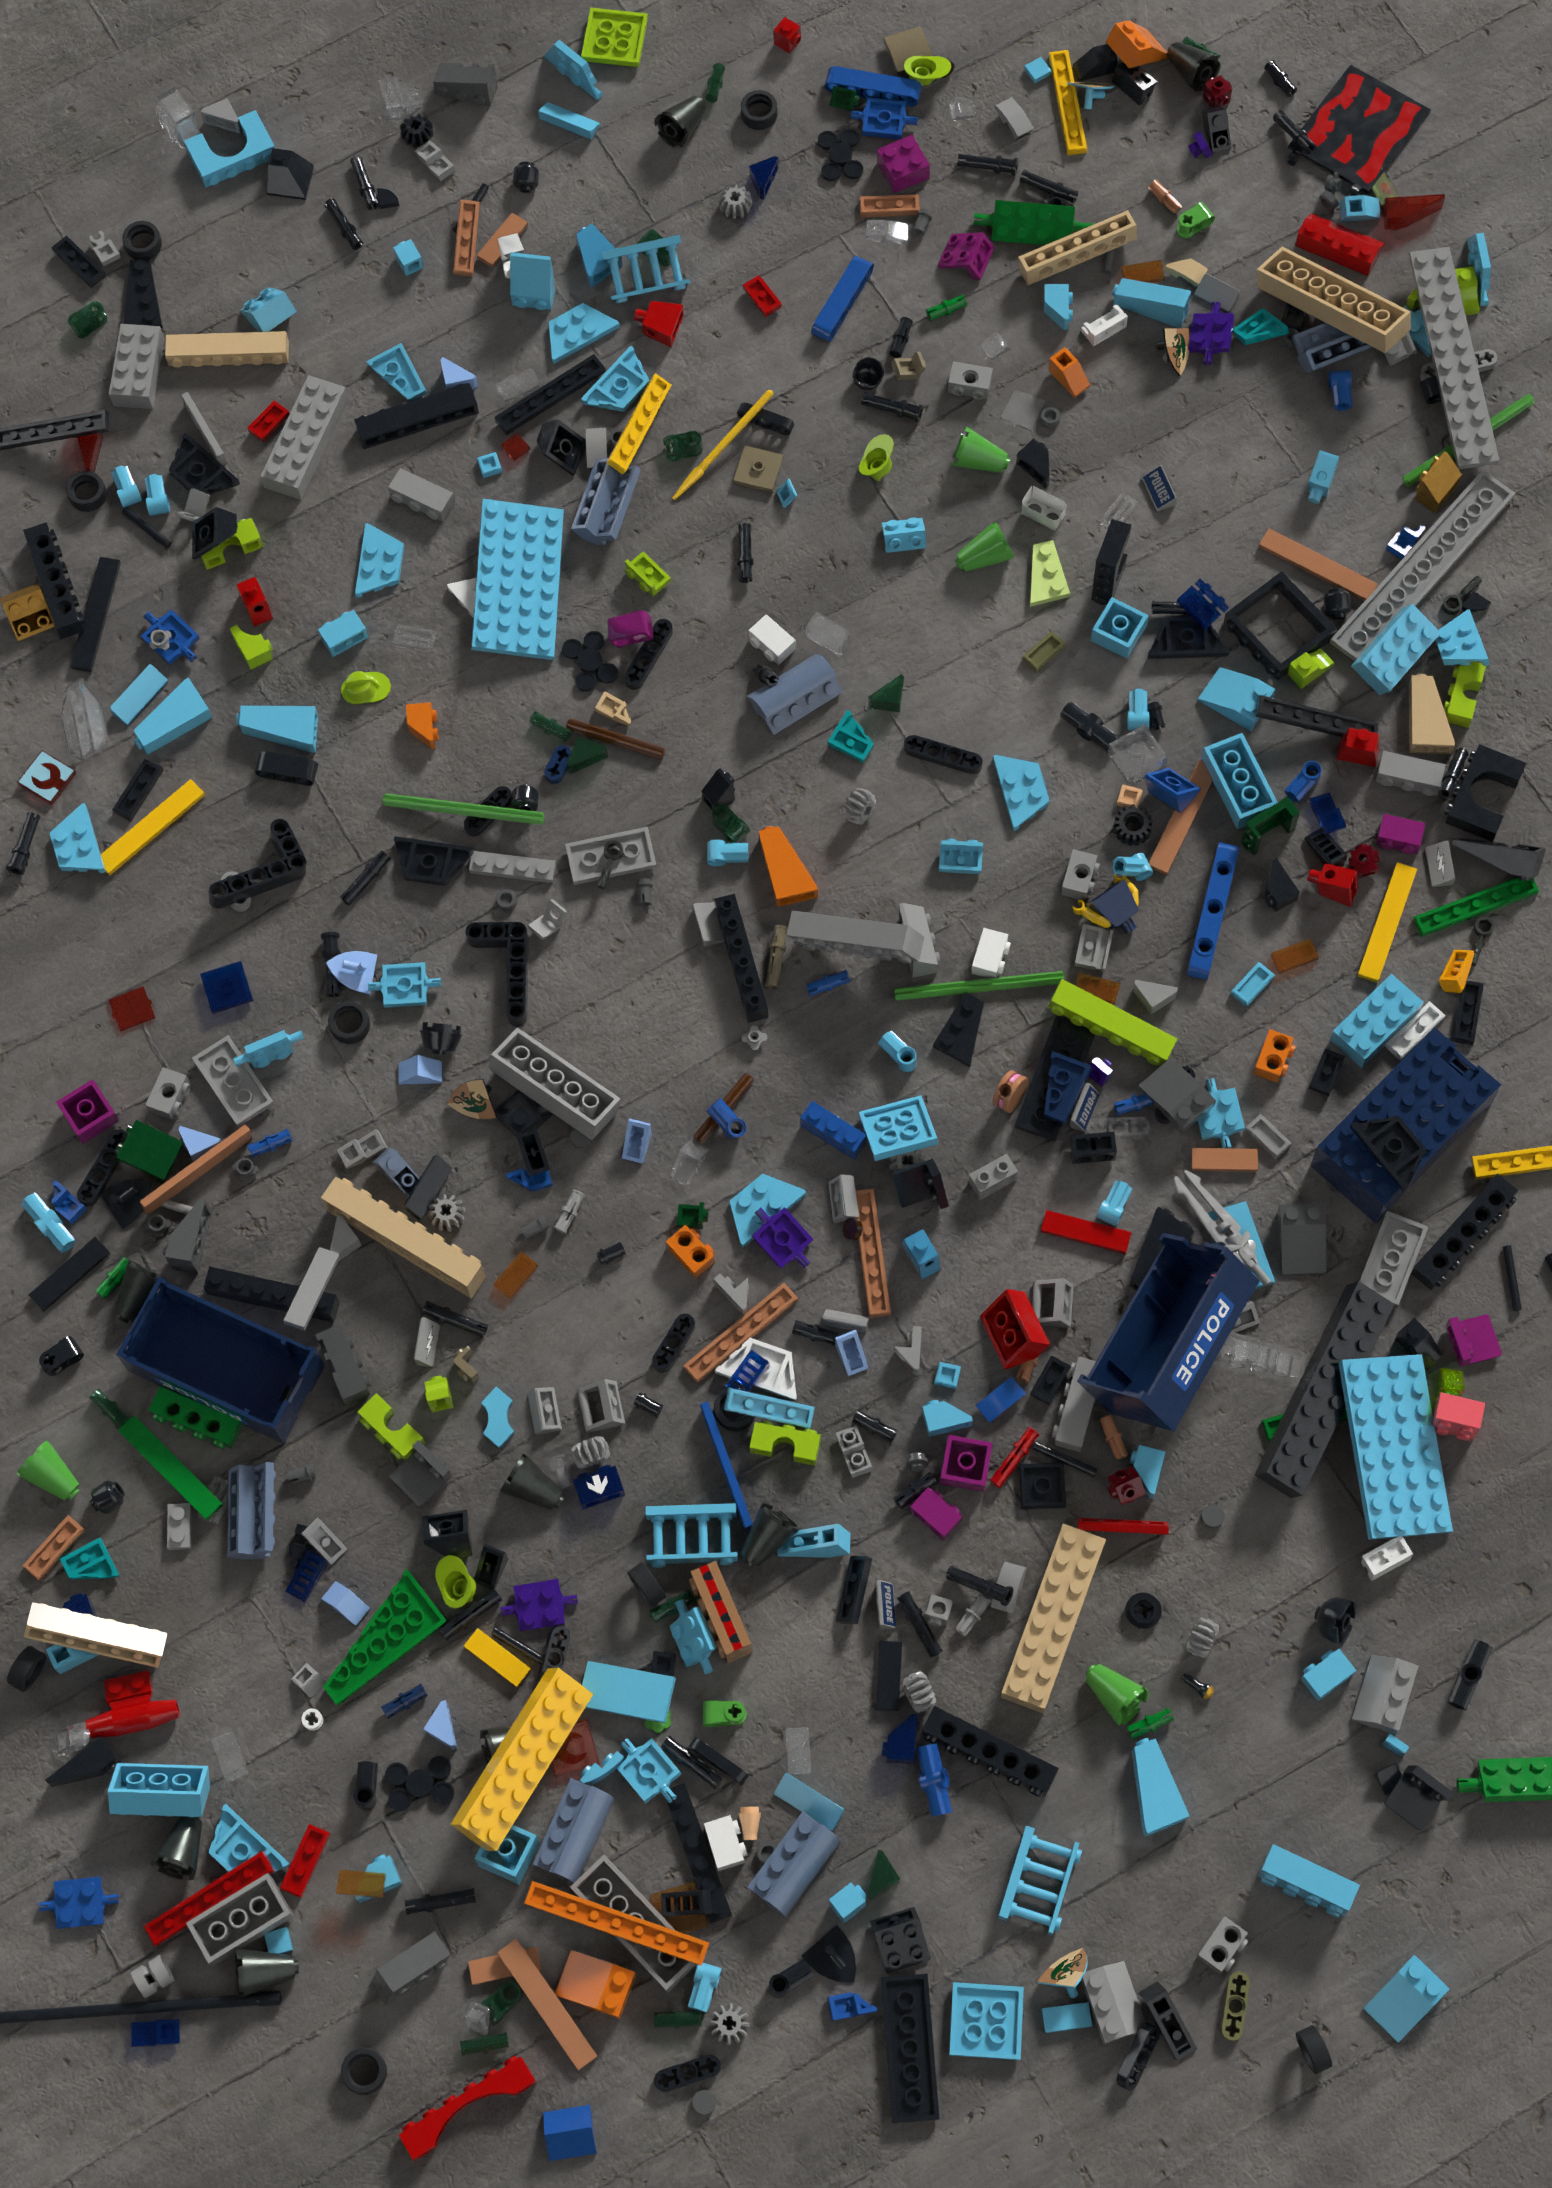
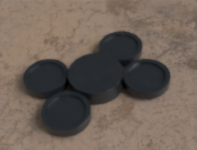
M850 128L843 130L840 134L841 143H837V135L832 131H823L819 134V146L822 149L829 150L830 162L822 167V176L825 180L835 181L839 179L841 167H844V174L850 179H857L863 174L862 163L852 160L851 147L859 143V133L856 130Z
M590 631L585 635L584 645L587 649L583 650L581 642L577 639H568L562 645V652L566 658H578V666L582 672L576 677V685L578 689L584 692L595 688L597 680L594 673L596 672L599 680L606 684L613 683L618 678V669L614 664H603L602 655L598 650L604 646L605 641L602 633L598 631Z
M436 1756L428 1764L429 1772L417 1769L410 1774L407 1767L402 1763L396 1762L389 1765L385 1772L387 1781L393 1786H401L406 1782L407 1790L397 1788L390 1793L388 1798L390 1807L394 1811L403 1812L411 1805V1795L415 1798H424L430 1793L435 1803L439 1805L449 1804L455 1794L452 1785L445 1781L434 1785L433 1778H446L451 1772L450 1761L444 1756Z

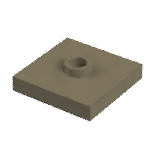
M744 446L733 483L773 493L784 455Z

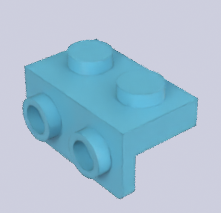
M913 517L908 520H890L882 523L885 551L887 553L926 548V534L922 518Z
M956 839L941 840L939 872L981 874L983 843L977 840H967L966 842L957 841Z

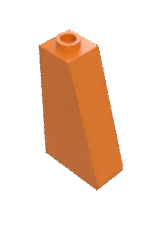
M768 826L758 831L759 842L777 907L818 898L816 883L780 827Z

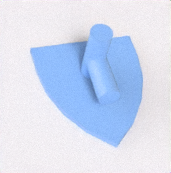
M351 951L337 955L326 962L329 970L340 983L349 989L370 995L371 991H368V982L373 981L377 960L376 954Z

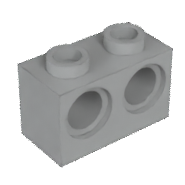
M1005 1154L970 1173L968 1183L978 1199L981 1200L1016 1181L1018 1171L1009 1156Z
M1224 1916L1196 1958L1219 1974L1223 1969L1228 1972L1235 1962L1232 1956L1236 1950L1241 1953L1248 1940L1245 1937L1248 1932ZM1225 1932H1234L1237 1936V1941L1234 1943L1227 1942L1224 1936ZM1214 1950L1223 1953L1224 1960L1222 1962H1215L1212 1959L1211 1953Z

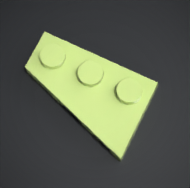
M1053 540L1034 544L1030 607L1070 597V591Z

